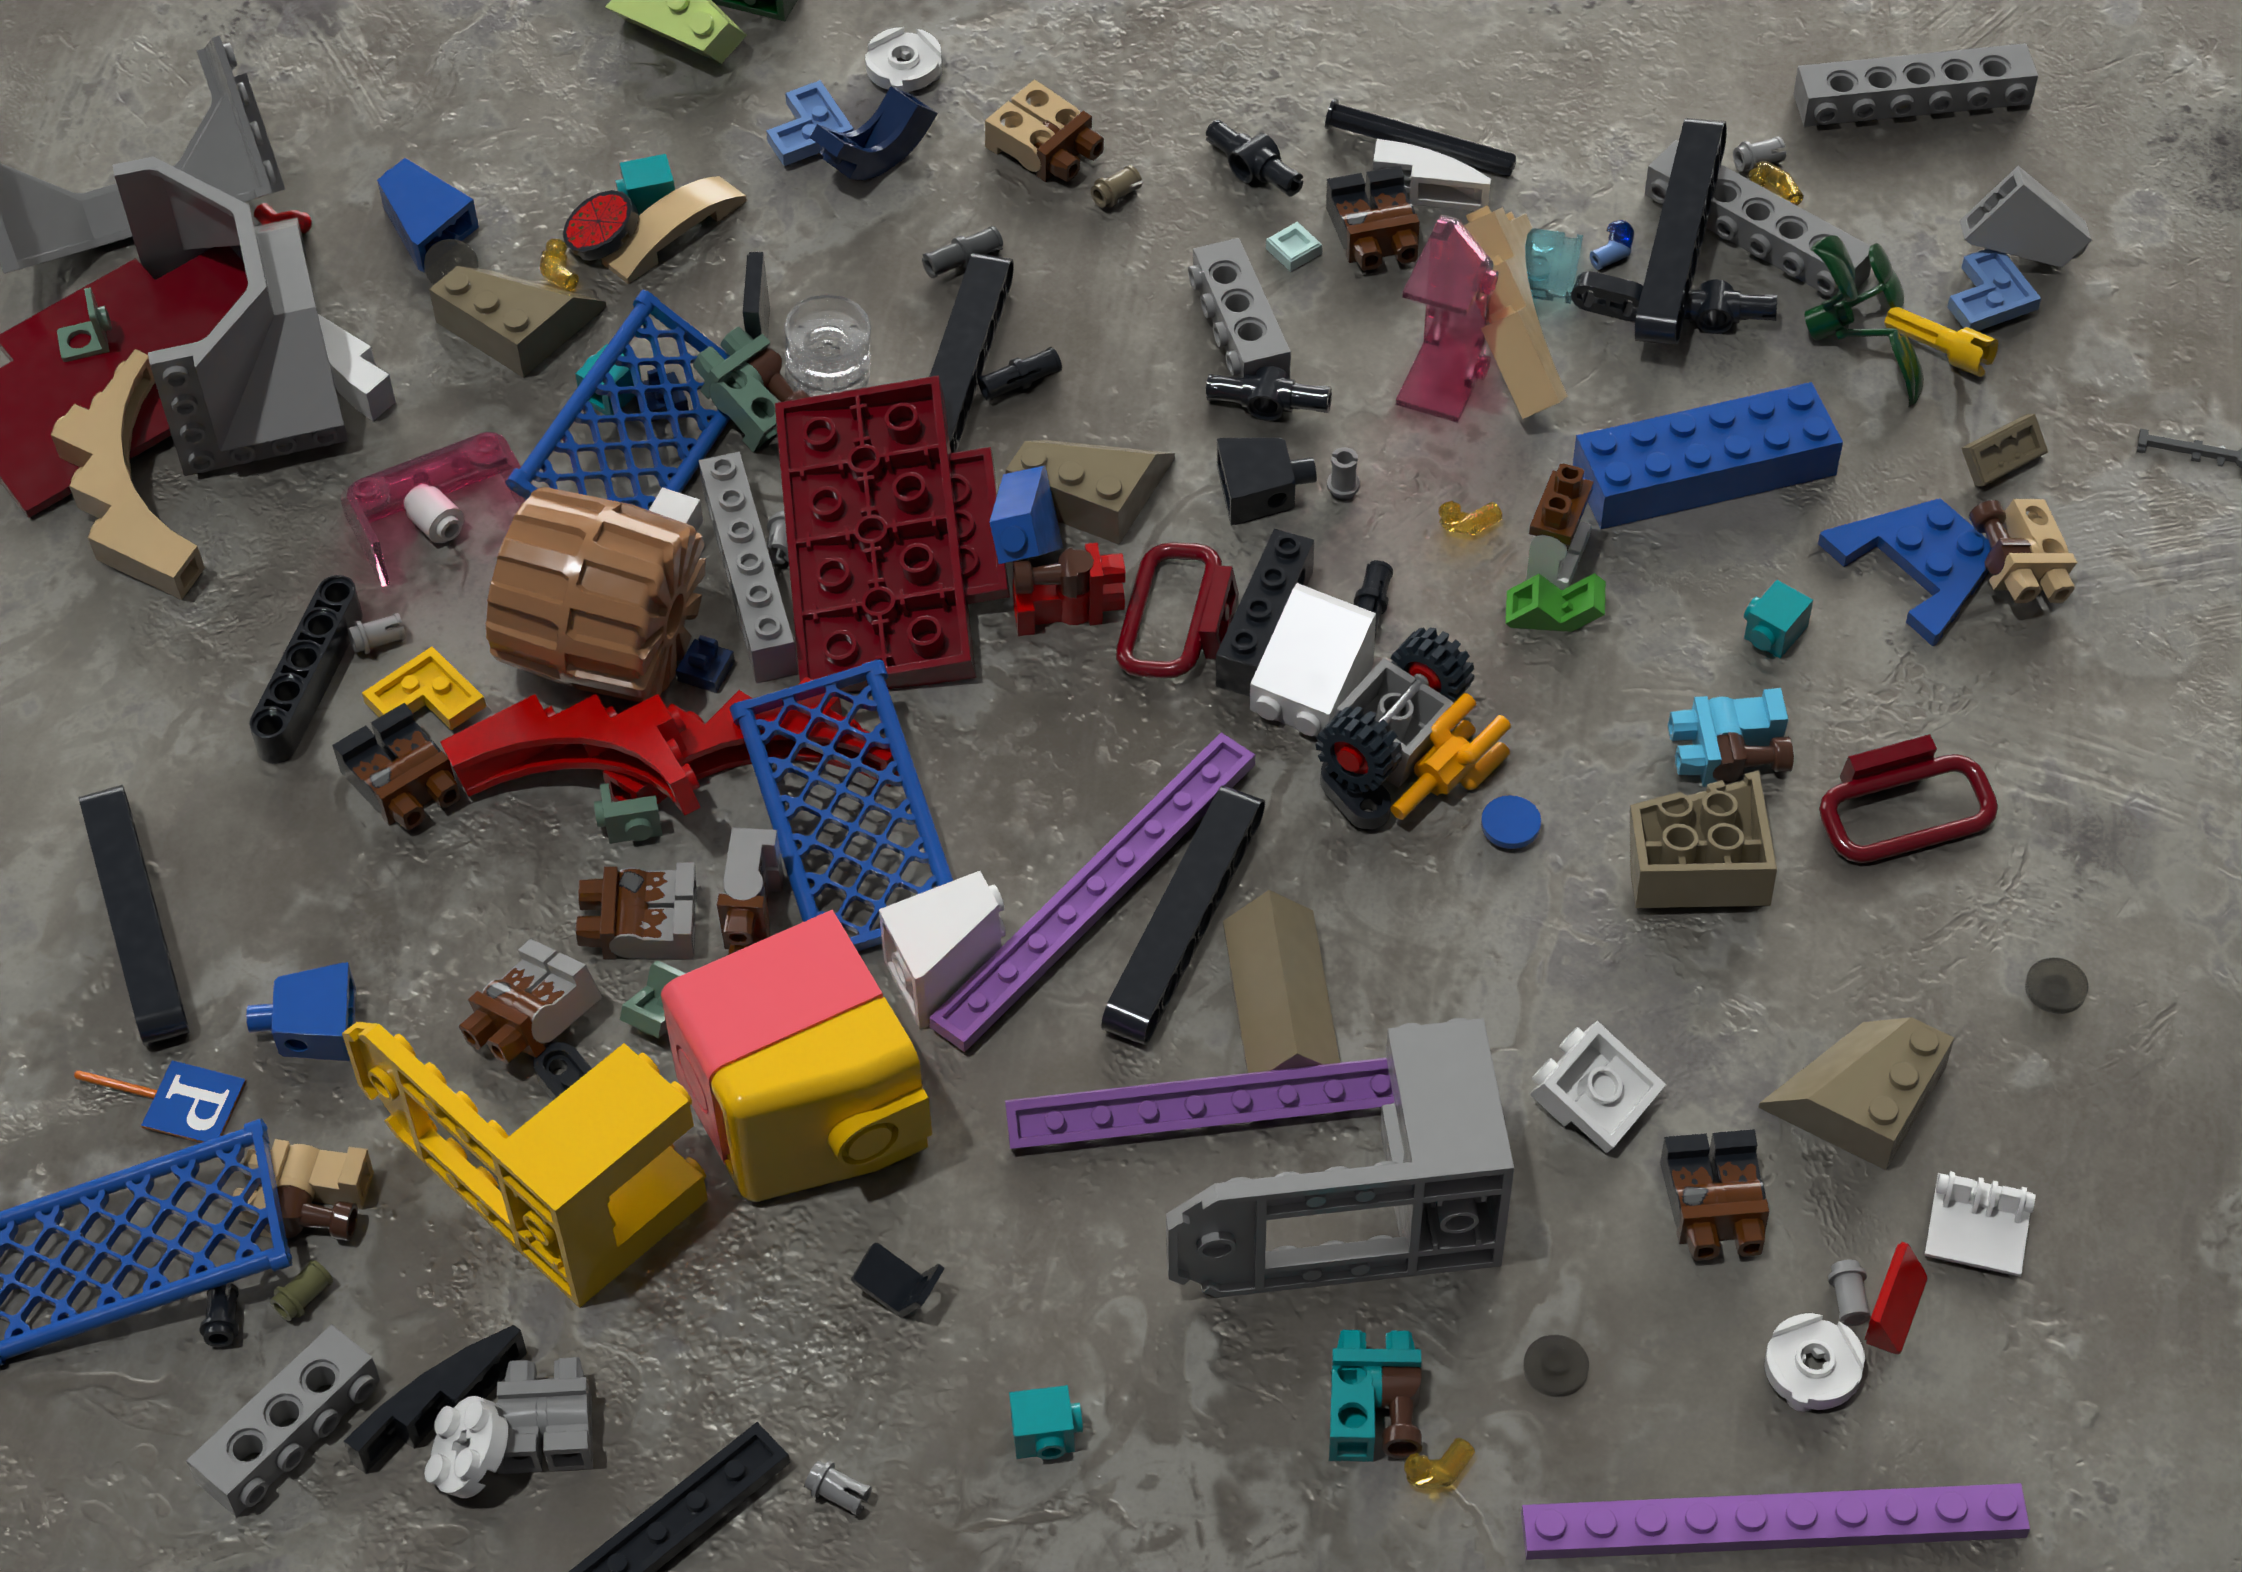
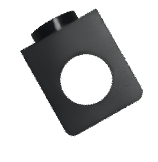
M874 1243L863 1257L851 1281L902 1318L925 1303L945 1268L937 1264L920 1274L882 1245Z

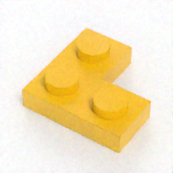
M432 646L362 692L364 703L378 717L403 703L407 705L412 713L426 705L450 730H453L486 707L484 696Z

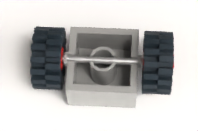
M1424 627L1419 628L1392 654L1390 658L1392 662L1383 658L1337 707L1334 718L1318 734L1316 738L1318 741L1315 744L1316 750L1321 751L1318 755L1320 762L1328 763L1325 767L1326 771L1329 774L1333 771L1338 774L1335 779L1342 784L1346 780L1348 781V788L1356 790L1359 786L1361 792H1368L1369 789L1372 791L1376 790L1385 780L1398 788L1414 772L1415 763L1434 746L1429 739L1432 725L1470 687L1471 682L1474 680L1475 675L1471 673L1474 670L1473 663L1466 662L1470 655L1466 650L1463 652L1458 650L1461 643L1456 639L1452 643L1448 641L1449 634L1444 631L1438 636L1436 628L1430 627L1427 631Z

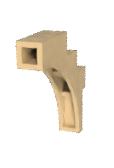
M1487 205L1466 215L1469 223L1459 227L1458 231L1478 272L1469 279L1489 320V324L1481 328L1519 413L1522 419L1560 403L1568 396L1544 339L1529 286L1525 244L1527 234L1531 231L1532 225L1527 214L1515 218L1512 211L1505 214L1503 207L1491 212Z
M135 349L126 361L118 365L113 379L103 392L96 394L91 402L90 409L87 410L74 404L65 416L57 420L51 437L59 457L80 467L74 473L69 485L78 509L99 518L92 525L88 536L96 560L182 600L203 572L205 566L198 546L170 530L148 509L132 484L129 459L132 430L141 405L155 383L148 355Z

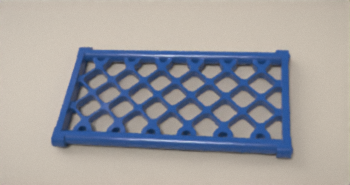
M646 290L640 291L633 301L634 309L521 468H515L506 480V485L516 494L527 500L531 493L538 489L531 484L532 480L545 482L549 485V488L558 489L556 481L571 480L576 483L579 494L587 495L584 479H601L605 486L607 500L633 504L649 510L648 506L653 504L656 497L646 496L641 492L638 476L654 475L661 488L681 493L698 469L699 460L706 457L731 420L727 414L719 409L717 411L704 409L700 405L697 390H701L704 382H697L693 377L690 363H694L697 356H692L687 352L685 341L700 353L709 346H712L724 360L730 357V355L660 302L652 293ZM649 315L654 316L670 330L656 329ZM634 336L649 340L654 358H638L635 356L633 348L629 345ZM657 338H674L678 345L680 357L663 356ZM614 364L630 369L634 386L619 387L615 384L612 375L609 373ZM664 364H680L684 369L687 383H670L667 379ZM653 365L656 367L660 385H644L640 379L638 366ZM671 391H687L691 397L693 410H677L674 407ZM660 392L664 396L667 412H651L647 407L644 393ZM594 393L607 395L611 399L614 415H597L592 404L589 402ZM618 394H634L638 399L641 413L625 414L622 412ZM691 417L696 420L699 429L702 431L697 440L682 436L677 418ZM651 420H668L671 424L674 439L660 440L656 438ZM624 421H641L645 427L647 440L631 441L628 438ZM573 422L587 424L590 427L594 444L579 445L574 441L571 432L568 430ZM597 423H615L621 442H603ZM658 447H675L679 457L683 460L679 467L664 466L661 463ZM631 448L649 449L654 468L641 469L636 467ZM604 450H621L625 456L627 470H611L607 465ZM553 451L569 455L573 473L557 474L553 470L552 464L548 460ZM577 452H595L601 471L584 472L580 467ZM611 478H629L634 497H617L613 490Z
M883 660L864 663L855 668L757 698L743 700L730 706L734 724L740 725L772 828L777 830L780 853L802 921L805 922L825 913V911L818 912L814 899L825 888H831L846 895V899L835 914L844 928L858 934L850 937L857 951L882 944L881 928L872 931L871 928L879 916V909L887 906L886 902L895 888L902 887L915 894H920L953 881L885 681L888 678V674ZM866 680L868 686L856 696L839 690L840 688ZM825 693L818 707L814 709L797 703L798 701ZM832 697H839L853 704L848 715L842 721L835 720L822 713ZM783 706L774 721L756 720V714ZM860 709L877 711L881 723L870 733H864L850 726L851 721ZM790 710H797L811 717L804 731L800 734H795L780 727ZM818 722H824L838 729L834 739L828 746H822L807 739ZM846 734H851L866 742L856 758L851 759L835 751L841 738ZM775 735H782L796 742L786 759L768 757L765 745ZM874 746L883 749L890 748L894 761L890 762L883 771H877L862 763L869 750ZM804 747L823 754L818 766L812 772L792 764L800 749ZM834 759L851 767L842 783L834 784L820 777L829 760ZM858 772H864L879 780L872 793L867 797L847 789ZM787 773H794L808 780V783L798 797L781 795L777 783ZM886 784L897 787L903 786L907 799L903 800L896 809H890L875 802L882 787ZM816 785H821L836 792L830 805L825 810H820L805 803L811 789ZM847 797L864 805L854 822H846L832 815L842 798ZM871 810L879 811L892 818L881 835H875L860 828L867 813ZM800 811H807L821 818L813 834L809 836L799 833L793 834L789 821L794 819ZM902 822L908 825H916L919 838L908 848L888 840L897 823ZM833 823L849 831L839 848H831L817 841L825 825ZM855 836H862L877 844L866 861H860L845 854L846 849ZM797 844L802 845V847L798 849ZM888 848L904 856L898 870L893 874L886 873L873 866L882 849ZM924 848L925 853L920 852V849ZM813 849H818L834 857L824 874L819 875L813 872H805L802 859L807 857ZM912 861L929 863L933 876L923 886L918 887L901 879L906 867ZM840 862H847L861 869V873L851 887H844L830 880L832 873ZM870 874L889 882L886 891L879 900H873L858 893V889L865 877ZM860 901L874 908V912L865 926L859 927L843 919L851 902Z
M263 1119L246 1123L244 1128L0 1211V1258L6 1250L11 1248L24 1254L12 1273L7 1275L0 1273V1280L4 1281L0 1289V1306L14 1289H20L30 1294L28 1300L17 1314L9 1315L0 1310V1318L10 1322L5 1331L4 1340L0 1341V1366L4 1365L8 1358L269 1269L276 1272L292 1266V1255L287 1243L269 1149L268 1127ZM252 1145L255 1146L258 1168L256 1169L240 1164L245 1154V1148ZM218 1157L225 1164L224 1169L212 1184H205L195 1179L200 1169L199 1163ZM240 1171L251 1176V1180L240 1195L233 1197L221 1191L232 1173ZM174 1173L180 1180L169 1198L160 1200L150 1195L154 1187V1179ZM260 1184H262L266 1207L263 1209L248 1204V1200ZM189 1187H196L206 1192L196 1209L192 1212H186L177 1208L176 1204ZM128 1188L134 1195L133 1200L123 1214L116 1216L104 1210L109 1202V1194ZM222 1199L231 1203V1209L219 1224H212L202 1219V1216L214 1200ZM145 1202L161 1207L148 1227L141 1228L130 1222L139 1207ZM83 1204L89 1210L88 1215L75 1231H69L59 1226L65 1209ZM248 1211L259 1216L251 1231L244 1237L229 1232L230 1226L239 1213ZM176 1214L186 1219L185 1225L174 1239L167 1240L156 1235L169 1215ZM98 1218H106L114 1222V1227L103 1242L94 1243L85 1238V1235ZM37 1219L44 1226L32 1245L25 1247L14 1242V1238L19 1231V1225ZM269 1224L273 1248L262 1251L255 1244V1241L265 1226ZM201 1226L212 1231L213 1235L200 1252H192L183 1247L184 1242L194 1228ZM131 1230L140 1234L141 1238L128 1255L122 1256L111 1251V1247L123 1231ZM59 1233L68 1237L69 1242L58 1257L49 1259L39 1254L52 1234ZM229 1239L240 1244L235 1254V1261L216 1267L209 1260L210 1255L221 1240ZM151 1242H157L167 1247V1251L155 1267L147 1268L137 1263L138 1258ZM85 1245L95 1250V1254L83 1270L75 1271L65 1266L78 1246ZM182 1254L193 1259L194 1262L189 1269L188 1277L170 1283L163 1275L176 1255ZM112 1258L120 1262L121 1266L110 1282L102 1284L91 1279L92 1274L103 1259ZM40 1261L50 1266L37 1286L29 1287L20 1282V1278L32 1262ZM137 1270L148 1275L143 1285L142 1293L124 1298L117 1291L119 1285L130 1271ZM65 1273L76 1278L74 1284L62 1299L57 1300L45 1294L57 1275ZM85 1286H92L101 1290L102 1293L97 1300V1308L78 1314L71 1307L73 1301ZM45 1301L55 1306L56 1309L50 1320L51 1324L32 1330L25 1323L27 1317L39 1302Z

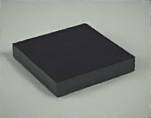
M749 252V255H747L743 300L745 332L753 339L762 333L768 339L770 302L764 253Z

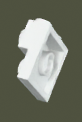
M1596 1021L1584 1032L1579 1027H1576L1564 1039L1559 1048L1565 1054L1557 1063L1550 1058L1535 1073L1532 1079L1538 1085L1530 1095L1563 1126L1572 1121L1607 1153L1615 1147L1666 1084L1603 1025Z

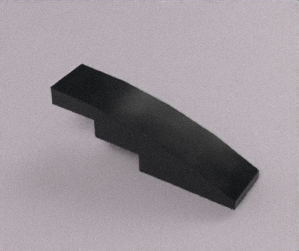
M512 1325L465 1347L421 1374L388 1399L343 1441L351 1463L367 1474L399 1439L415 1449L434 1428L435 1419L443 1407L450 1406L454 1408L460 1401L471 1396L485 1399L495 1389L497 1382H501L505 1378L508 1363L521 1360L527 1354L521 1330Z

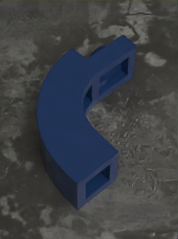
M891 86L873 116L858 129L848 133H840L817 124L810 139L822 146L819 153L824 156L823 160L849 179L868 180L884 174L905 159L925 136L938 113L913 95Z

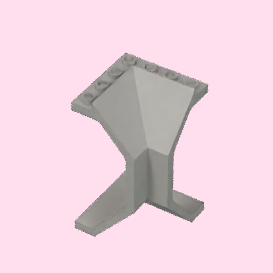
M220 36L213 37L204 49L196 51L211 93V106L182 157L173 167L242 202L285 190L247 73L233 76L232 71L237 66L231 44H223ZM0 163V265L4 274L132 237L117 183L85 193H74Z
M154 156L113 164L115 180L140 262L155 280L213 247L230 246L245 265L248 280L246 291L206 338L195 343L148 352L150 367L184 476L348 441L305 260L307 254L298 218L254 226L248 204Z

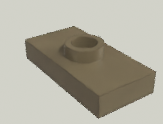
M2026 414L1961 447L1975 486H1984L2048 453L2035 414Z

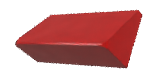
M1901 1241L1896 1247L1864 1339L1867 1340L1866 1344L1893 1354H1900L1902 1352L1927 1282V1274L1908 1243Z

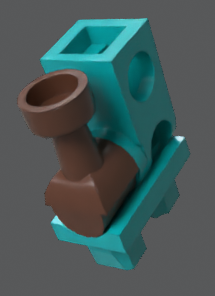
M1342 1330L1340 1332L1337 1348L1332 1349L1329 1461L1373 1462L1375 1409H1389L1391 1425L1385 1428L1382 1433V1450L1386 1455L1394 1458H1410L1422 1451L1421 1431L1412 1425L1413 1410L1419 1404L1422 1379L1421 1349H1415L1410 1331L1392 1330L1386 1333L1385 1349H1366V1333L1361 1330Z

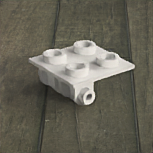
M1950 1171L1949 1175L1938 1173L1924 1256L2021 1277L2030 1213L2033 1212L2036 1194L2027 1192V1187H2021V1190L2006 1186L2002 1187L1998 1186V1181L1993 1180L1992 1184L1984 1183V1178L1980 1177L1978 1181H1974V1179L1955 1176V1172Z

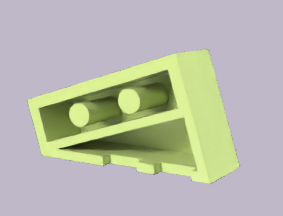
M611 0L605 6L625 21L645 28L656 35L674 41L721 64L747 36L712 0Z

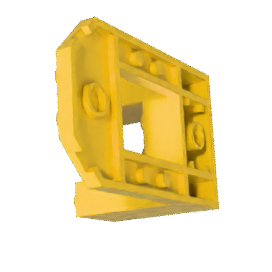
M356 1022L342 1033L358 1085L369 1100H373L378 1096L391 1115L384 1121L395 1137L579 1308L708 1200L704 1182L706 1174L703 1168L692 1157L688 1156L684 1159L675 1151L673 1145L676 1140L694 1126L690 1108L692 1104L690 1095L678 1082L673 1081L670 1084L660 1075L658 1067L645 1053L637 1055L625 1043L508 1137L505 1130L496 1121L490 1120L487 1123L478 1114L476 1105L463 1091L454 1093L447 1086L445 1077L434 1064L428 1062L424 1065L415 1057L414 1049L402 1035L396 1034L393 1037L380 1024ZM428 1113L497 1176L501 1191L498 1189L497 1181L485 1167L479 1166L476 1169L467 1161V1154L457 1141L451 1137L445 1140L437 1133V1127Z

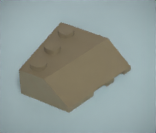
M1759 770L1744 774L1743 781L1725 785L1723 780L1707 784L1706 791L1691 795L1677 792L1630 805V875L1635 908L1771 906L1777 866Z
M1913 1017L1862 1022L1762 1100L1758 1108L1887 1170L1946 1069L1954 1037Z

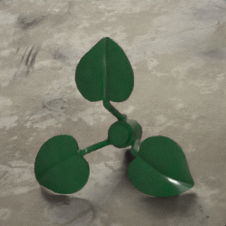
M1835 235L1820 239L1810 250L1823 260L1840 292L1831 299L1822 302L1821 305L1805 311V321L1811 336L1816 341L1836 334L1838 340L1846 337H1889L1892 350L1906 383L1909 396L1908 407L1914 405L1921 394L1924 375L1918 356L1906 335L1900 336L1895 328L1848 329L1849 324L1854 322L1852 307L1881 292H1884L1891 308L1902 307L1904 304V291L1897 274L1892 269L1889 257L1880 244L1875 243L1870 246L1869 260L1879 284L1858 295L1854 282V265L1843 241Z

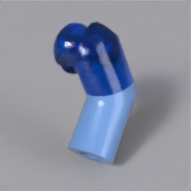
M1613 221L1608 225L1606 230L1610 232L1608 244L1590 252V260L1595 269L1600 270L1630 255L1634 230L1627 221Z

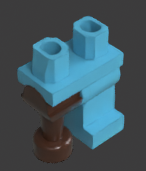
M1781 688L1764 689L1762 697L1732 699L1729 697H1716L1708 700V696L1694 697L1692 709L1670 712L1668 721L1670 740L1693 741V745H1682L1676 748L1675 764L1678 775H1700L1702 787H1706L1707 784L1717 782V780L1729 781V783L1737 781L1743 774L1744 769L1748 767L1770 764L1774 772H1791L1794 754L1790 737H1784L1788 715Z

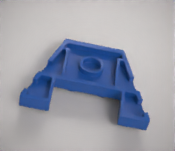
M1941 498L1822 531L1819 535L1818 545L1843 567L1874 547H1878L1927 590L1932 597L1910 610L1906 623L1932 646L1940 641L1943 631L1950 622L1955 620L1960 613L1961 606L1969 595H1973L1989 572L1988 569H1985L1984 564L1987 555L1991 551L1988 539L1977 532L1969 522Z

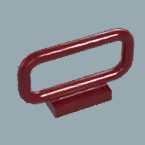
M1162 543L1145 553L1139 564L1116 648V660L1120 668L1133 676L1167 679L1177 678L1190 671L1196 665L1201 649L1204 651L1205 659H1216L1218 649L1233 619L1239 596L1233 566H1222V560L1217 551L1207 545L1198 543ZM1168 559L1202 561L1205 564V570L1182 655L1173 661L1136 659L1133 656V651L1157 565Z
M1928 734L1848 756L1840 775L1842 783L1830 788L1822 797L1819 812L1830 842L1838 854L1852 862L1871 863L1976 834L1987 829L1996 819L1998 804L1995 793L1983 769L1971 758L1959 754L1934 758L1937 748L1931 735ZM1949 772H1959L1967 777L1980 805L1979 812L1973 816L1863 846L1857 845L1849 839L1837 812L1838 805L1844 801Z

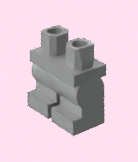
M559 1358L554 1361V1379L537 1380L535 1362L529 1360L510 1361L505 1382H497V1404L501 1407V1409H497L498 1415L505 1417L508 1423L507 1446L501 1464L497 1469L498 1474L542 1472L543 1452L549 1471L594 1469L592 1395L587 1378L584 1377L580 1358ZM578 1453L577 1455L571 1456V1457H567V1456L561 1455V1454ZM518 1456H529L521 1460L512 1458Z

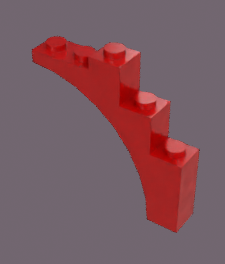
M805 677L799 684L806 683L812 680L808 677ZM738 690L706 723L692 711L685 712L672 703L667 707L669 709L675 706L686 726V730L680 732L687 750L681 752L685 763L680 766L688 763L697 780L729 768L752 764L740 725L734 724L730 712V706L734 703L753 699L744 692ZM825 693L798 701L797 703L814 709L818 707ZM832 697L822 713L835 720L842 721L846 716H842L841 700L839 697ZM783 706L756 714V720L774 721ZM790 710L780 727L795 734H800L804 731L811 717L797 710ZM853 719L851 721V727L864 733H870L863 729L856 720ZM818 722L807 739L819 745L828 746L834 739L838 729L824 722ZM846 734L841 738L835 751L853 759L860 754L866 742L851 734ZM775 735L765 745L768 757L786 759L796 742L782 735ZM874 746L869 750L862 763L877 771H883L894 760L890 748L883 749ZM804 747L800 749L794 760L819 763L823 754ZM834 759L827 762L830 765L848 770L851 769L850 766ZM603 771L604 781L609 783L612 801L614 802L656 795L658 805L668 797L648 782L624 773ZM858 772V773H861V774H863V775H865V776H867V777H869V778H872V779H874V780H876V781H879L877 778H875V777H873V776H871V775H868V774H866V773H864V772Z
M533 694L440 741L468 797L499 783L534 773L561 769H601L624 773L650 783L670 797L684 816L701 808L693 792L700 788V784L688 763L680 766L685 763L681 752L687 750L680 732L686 730V726L676 707L673 706L667 709L659 694L617 714L613 706L605 709L597 694L557 714L552 706L543 709L537 696Z

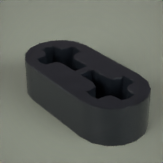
M1587 271L1578 275L1571 292V299L1576 306L1585 311L1625 321H1635L1643 285L1634 281Z

